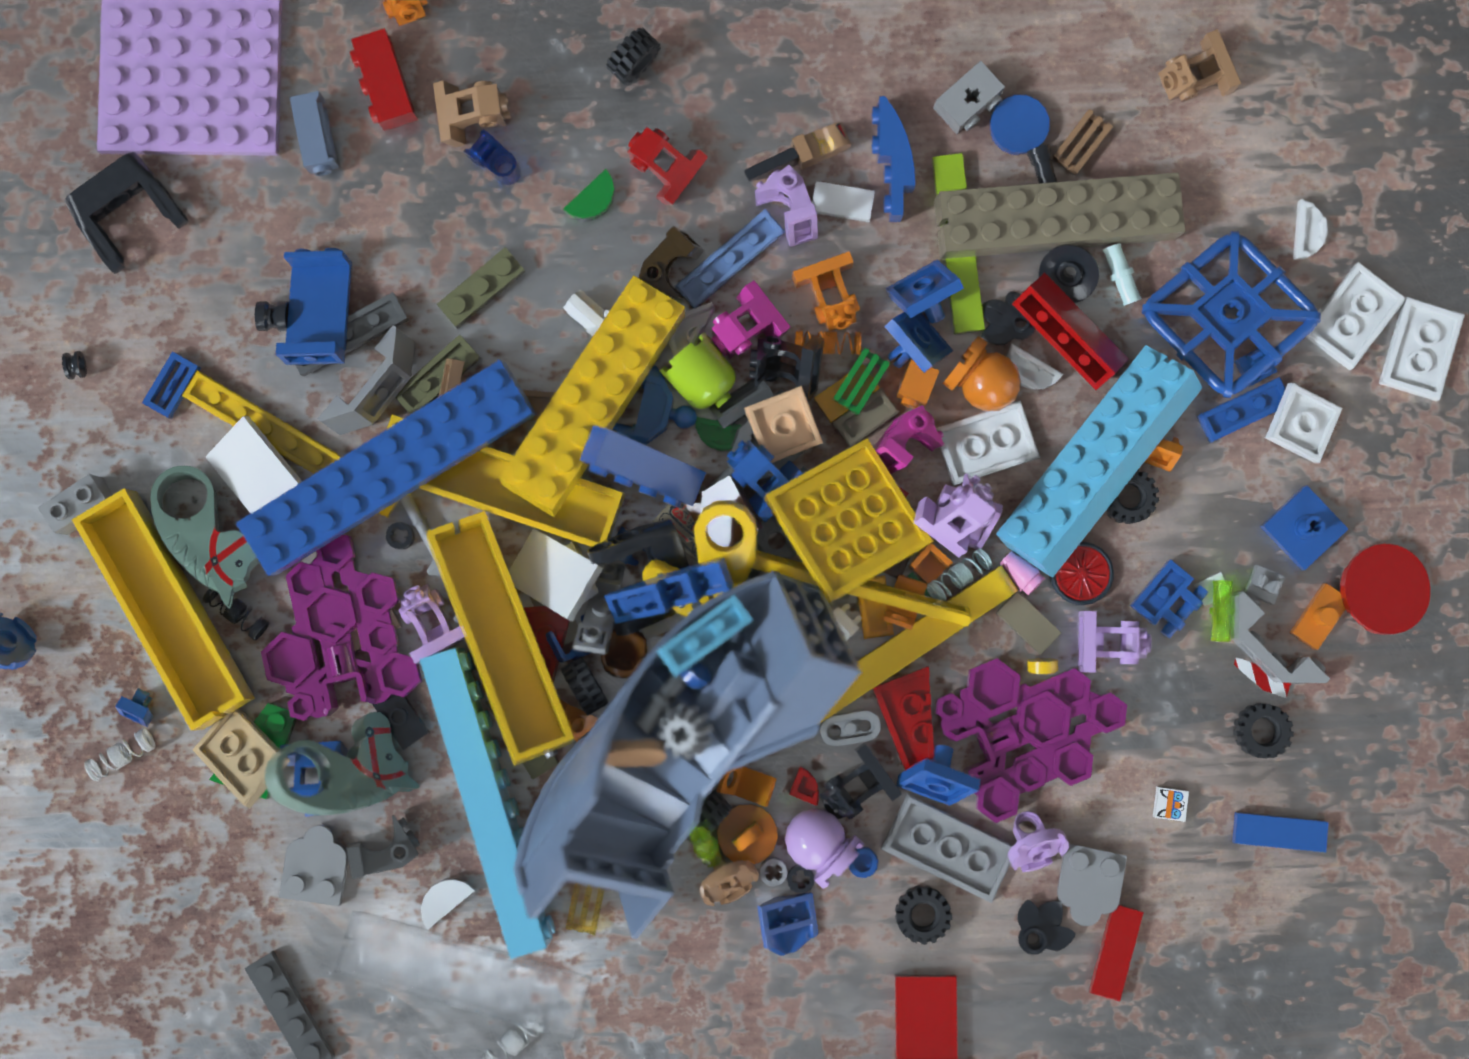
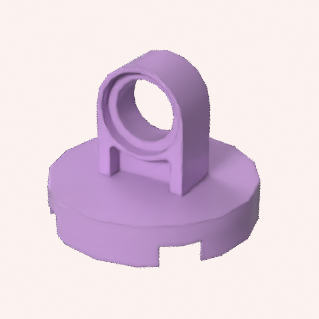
M1021 812L1015 818L1013 833L1017 843L1008 852V859L1014 870H1017L1018 867L1021 868L1022 872L1041 869L1053 863L1052 856L1059 852L1062 857L1069 849V842L1065 833L1060 829H1045L1042 820L1034 812ZM1023 821H1029L1035 825L1036 830L1032 833H1026L1020 829L1019 824Z

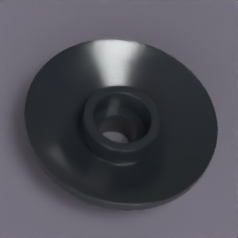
M1066 244L1053 248L1045 255L1039 267V277L1046 273L1074 303L1088 298L1097 287L1099 281V267L1095 258L1086 249L1077 245ZM1066 267H1073L1076 270V274L1069 275L1066 272Z

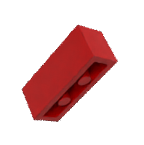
M383 28L351 39L354 50L349 51L355 68L360 67L363 77L359 78V83L364 96H370L372 105L368 106V110L373 123H379L381 128L387 131L417 121L418 119L391 37L386 29Z

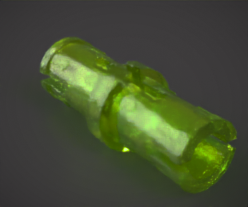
M1213 580V607H1209V614H1212L1210 641L1231 642V615H1234V608H1231L1233 581Z
M704 827L695 828L691 833L690 839L694 844L693 850L696 856L702 860L704 865L707 864V867H716L721 861L719 845L716 839L711 836L708 829L706 831Z

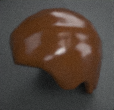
M614 629L608 654H601L600 656L605 672L615 678H630L647 657V640L640 631L625 636H618Z

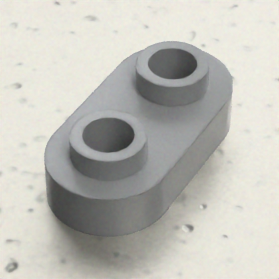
M867 710L832 715L821 723L820 735L824 742L830 746L866 742L878 736L881 723L873 712ZM862 720L870 722L869 730H860L859 724ZM832 725L840 727L841 731L838 736L830 735L829 729Z

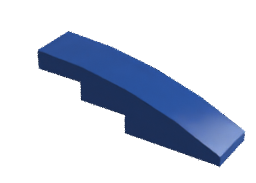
M720 558L608 593L604 597L615 624L666 613L672 607L698 602L702 597L729 591L734 587L724 558Z

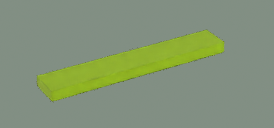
M962 153L932 157L936 197L940 191L967 189ZM976 256L944 259L945 266L960 278L964 288L949 297L954 335L984 331L985 326Z

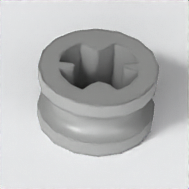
M771 857L762 863L760 875L765 884L779 886L787 878L788 871L783 860ZM777 864L780 865L782 868L779 869V873H782L781 877L773 876L769 879L766 876L768 874V870H765L768 865L775 867Z

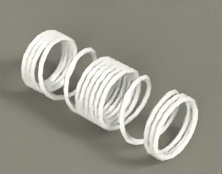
M141 728L137 733H134L141 747L140 755L131 751L124 739L122 740L123 744L117 742L115 745L107 748L108 758L117 768H112L108 765L104 755L99 753L101 760L106 765V775H102L101 769L93 759L85 761L86 772L96 782L101 780L102 777H107L108 767L112 770H118L132 762V754L141 757L143 750L150 752L155 749L156 745L152 735L145 728Z
M530 1010L525 1014L529 1024L537 1030L536 1035L528 1032L517 1022V1025L526 1036V1044L512 1028L501 1037L503 1044L508 1050L500 1041H497L498 1045L504 1049L507 1059H509L507 1052L517 1056L525 1046L529 1045L527 1034L537 1037L539 1032H543L547 1028L545 1021L536 1011ZM490 1050L482 1054V1059H497Z

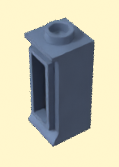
M319 91L289 97L304 168L315 176L328 175L332 173L333 169L340 168L339 164L335 161L337 156L327 108L324 106L325 98Z

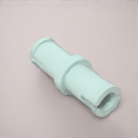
M1118 243L1103 249V253H1105L1112 273L1110 279L1112 282L1115 281L1123 301V306L1142 298L1132 276L1135 273L1133 267L1129 268L1121 247L1122 245Z

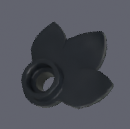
M1010 291L1005 301L992 299L982 304L983 316L990 325L982 333L981 338L990 344L1005 345L1014 338L1024 340L1034 334L1036 328L1012 305L1021 294ZM1021 320L1027 323L1024 327H1018L1015 325L1018 321Z
M1026 900L1018 910L1017 921L1021 928L1018 934V943L1023 951L1031 955L1040 954L1045 949L1060 951L1072 942L1076 935L1075 932L1060 925L1063 916V906L1060 901H1048L1039 908L1030 900ZM1032 933L1038 935V940L1034 944L1028 942V936Z

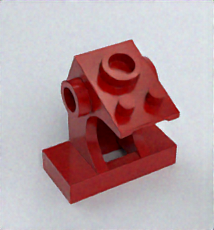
M646 127L642 133L638 131L628 144V147H630L628 151L630 163L643 173L648 169L655 174L664 184L656 198L664 205H673L708 156L700 149L690 150L685 157L668 143L670 138L658 128L652 131ZM661 150L674 160L666 172L653 162Z

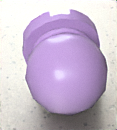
M816 808L804 810L796 815L787 827L785 838L788 853L794 862L805 869L816 870L817 874L814 877V881L823 889L830 884L827 878L833 873L839 877L858 856L859 853L854 849H861L865 845L856 835L845 838L844 827L836 816L826 810Z

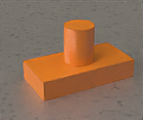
M1323 583L1289 633L1313 650H1318L1345 611L1341 593L1329 584Z

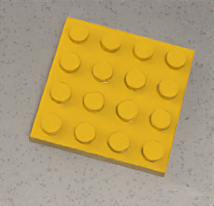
M868 438L773 490L764 497L767 505L828 603H831L933 542L928 533L914 524L915 512Z

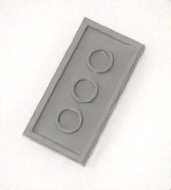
M907 794L881 849L992 903L1011 864L1008 859V852L1013 845Z

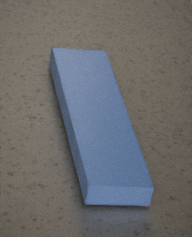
M764 209L676 284L675 288L693 309L699 307L785 233V230Z

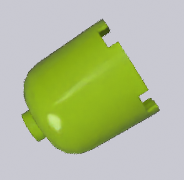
M706 332L699 336V339L702 341L695 347L691 342L669 361L673 367L668 369L664 366L659 372L693 408L707 409L713 404L719 408L732 397L728 391L735 384L736 374L732 365Z

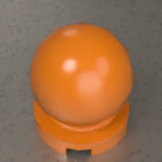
M977 336L961 357L965 363L959 362L942 384L951 391L956 386L962 387L964 397L972 406L982 411H1000L1015 401L1020 391L1021 379L1019 370L1010 358L998 352L986 353L987 350L984 348L988 342Z

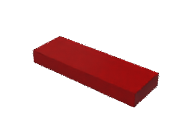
M1118 905L1115 911L1109 913L1089 987L1091 994L1120 1002L1143 918V911Z

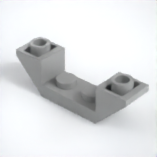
M393 325L375 347L377 351L386 357L383 363L350 404L336 395L318 417V420L339 435L373 425L410 380L415 342Z
M617 563L597 564L603 568L595 582L599 593L588 600L583 623H579L574 649L608 654L614 630V619L604 596L622 589L625 565Z
M1239 591L1231 595V639L1273 682L1327 683L1330 680L1324 673L1326 670L1324 665L1314 657L1311 659L1309 657H1298L1286 669L1287 663L1275 652L1271 654L1263 646L1266 642L1258 633L1253 630L1251 632L1248 631L1265 614L1259 607L1261 602L1250 592Z

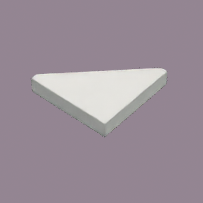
M712 302L685 312L684 320L669 341L674 357L691 342L695 347L700 340L699 336L704 332L715 311Z

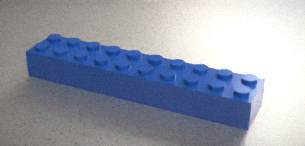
M498 360L236 522L267 575H278L538 414L506 362Z

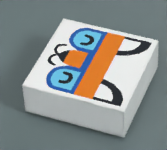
M1156 786L1153 817L1185 822L1189 791Z

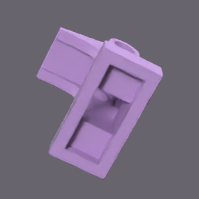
M790 165L782 170L774 171L768 177L767 182L763 183L760 181L757 183L756 187L758 189L755 190L757 206L772 201H779L789 206L790 211L784 212L786 238L789 247L818 239L817 213L814 204L811 203L803 177Z
M967 473L964 474L963 485L954 490L950 497L951 503L947 506L940 507L927 496L920 500L917 505L914 524L958 557L968 551L970 533L980 526L989 524L996 511L992 500L993 494L990 491L992 487L987 483L985 485L979 483L981 479L976 474L973 477ZM961 515L965 519L958 521L955 517Z
M428 584L422 587L416 585L403 594L401 608L398 609L399 613L407 625L411 622L413 623L423 645L409 653L415 664H420L419 659L441 653L465 640L460 626L455 629L452 628L441 607L445 605V602L437 589L431 590ZM433 609L441 625L427 632L419 616Z
M1079 611V672L1096 673V657L1120 658V664H1139V658H1146L1147 652H1151V634H1148L1147 628L1139 627V622L1121 621V627H1096L1097 611ZM1104 633H1121L1120 652L1103 651Z

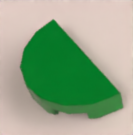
M607 169L599 174L566 205L563 211L575 219H596L604 214L613 202L615 191L613 179Z
M698 416L695 423L700 439L709 448L719 452L732 449L731 445L736 431L741 426V424L734 423L723 428L717 420Z

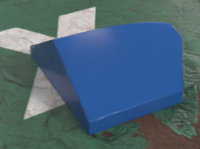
M811 892L775 897L757 906L763 946L779 956L798 951L806 942L819 934L813 893Z

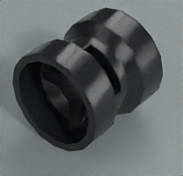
M257 301L254 314L256 329L258 331H269L271 328H276L278 331L287 332L289 302L279 301L277 304H270L268 301Z

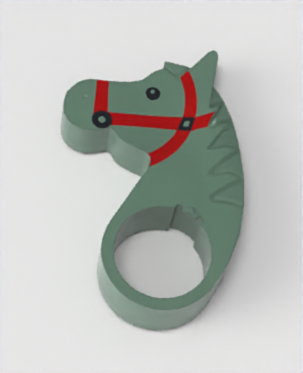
M191 466L169 468L157 477L151 489V511L155 526L169 551L184 569L202 585L218 592L226 607L231 609L234 593L248 587L246 582L250 577V573L260 562L242 532H219L218 497L209 478L201 470ZM184 479H192L205 485L207 488L206 503L201 511L191 517V520H188V518H178L177 521L176 518L167 515L163 511V496L173 483Z
M370 712L354 722L351 732L355 744L349 749L347 757L317 742L300 740L277 751L270 758L265 769V783L270 795L281 805L310 815H336L356 811L386 800L397 792H410L420 786L407 775L408 761H404L401 755L394 749L390 722L380 712ZM289 753L303 754L315 764L319 781H321L317 793L312 796H302L296 794L287 786L283 778L282 768L284 760Z

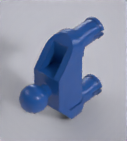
M654 365L641 384L644 393L636 424L629 426L616 423L612 430L636 442L647 445L668 430L670 420H674L678 427L688 429L696 423L697 414L688 405H682L677 409L673 408L674 398L662 374L659 372V368Z

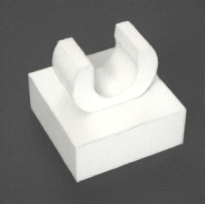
M849 604L833 610L846 641L859 629L857 624L862 619L858 615L851 620L846 615V611L850 608Z

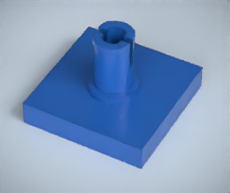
M935 260L885 289L889 298L910 318L924 311L928 321L934 324L940 322L946 316L940 302L964 288L959 277L939 260Z
M903 312L884 326L899 343L888 354L890 361L902 354L893 363L897 368H902L912 358L923 372H926L954 351L922 313L910 318Z
M1308 485L1299 489L1260 526L1301 571L1306 570L1348 530L1345 524Z
M937 745L934 749L933 761L924 759L898 774L896 786L950 806L979 791L981 779L950 768L954 749L946 745Z

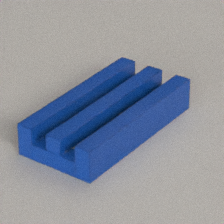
M172 351L142 404L172 419L184 398L182 396L183 392L196 371L201 370V367ZM177 362H180L181 365L179 366L173 378L170 380L158 404H155V399L157 398L162 387L164 386L165 382L167 381L168 377L173 371L175 365L177 364ZM189 367L190 369L188 370L186 376L184 377L183 381L181 382L180 386L178 387L177 391L175 392L173 398L171 399V401H170V403L168 404L167 408L164 409V407L166 406L168 400L170 399L171 395L173 394L174 390L176 389L177 385L179 384L181 378L183 377L184 373L186 372L187 368Z

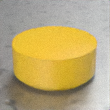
M1028 659V672L1032 674L1056 673L1058 671V659Z

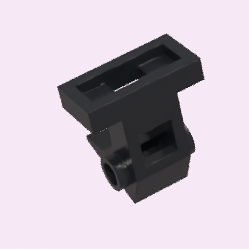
M813 335L804 346L782 341L777 336H767L764 339L758 338L757 350L751 349L749 367L755 368V371L750 370L749 378H755V387H758L763 380L772 382L776 381L778 377L792 380L797 387L802 386L806 399L809 402L818 391L824 338ZM782 356L794 359L796 366L781 362Z
M865 743L854 749L863 762L842 778L837 774L824 784L826 790L820 794L824 800L823 805L825 809L836 816L837 819L847 817L850 820L863 811V807L860 804L882 789L892 802L902 795ZM859 776L867 790L852 799L844 786Z

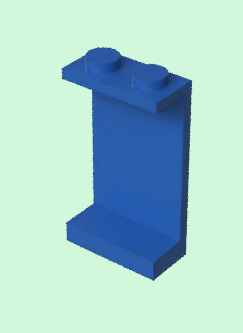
M326 248L324 251L296 249L295 252H284V259L292 267L286 343H276L275 355L286 365L345 364L352 270L351 260L343 250L337 248Z

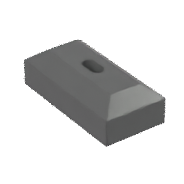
M755 378L730 393L732 397L719 408L714 404L709 409L720 425L726 428L746 416L745 407L771 398L774 394L764 380L758 387H755Z

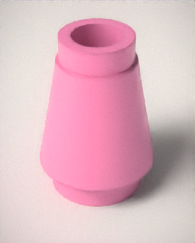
M1013 551L1000 562V565L1003 566L1019 591H1024L1028 596L1045 579L1040 574L1042 572L1040 569L1016 555Z

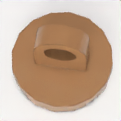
M716 845L705 851L714 869V872L709 874L699 887L700 896L705 904L715 906L714 902L720 901L721 905L729 904L747 894L753 887L751 883L758 881V872L750 861H736L727 864Z

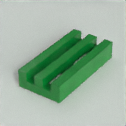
M864 348L835 394L833 401L859 415L890 365V362L884 361L877 354H873L870 350ZM865 358L871 360L847 400L843 399L842 395ZM875 364L881 366L858 405L851 404Z

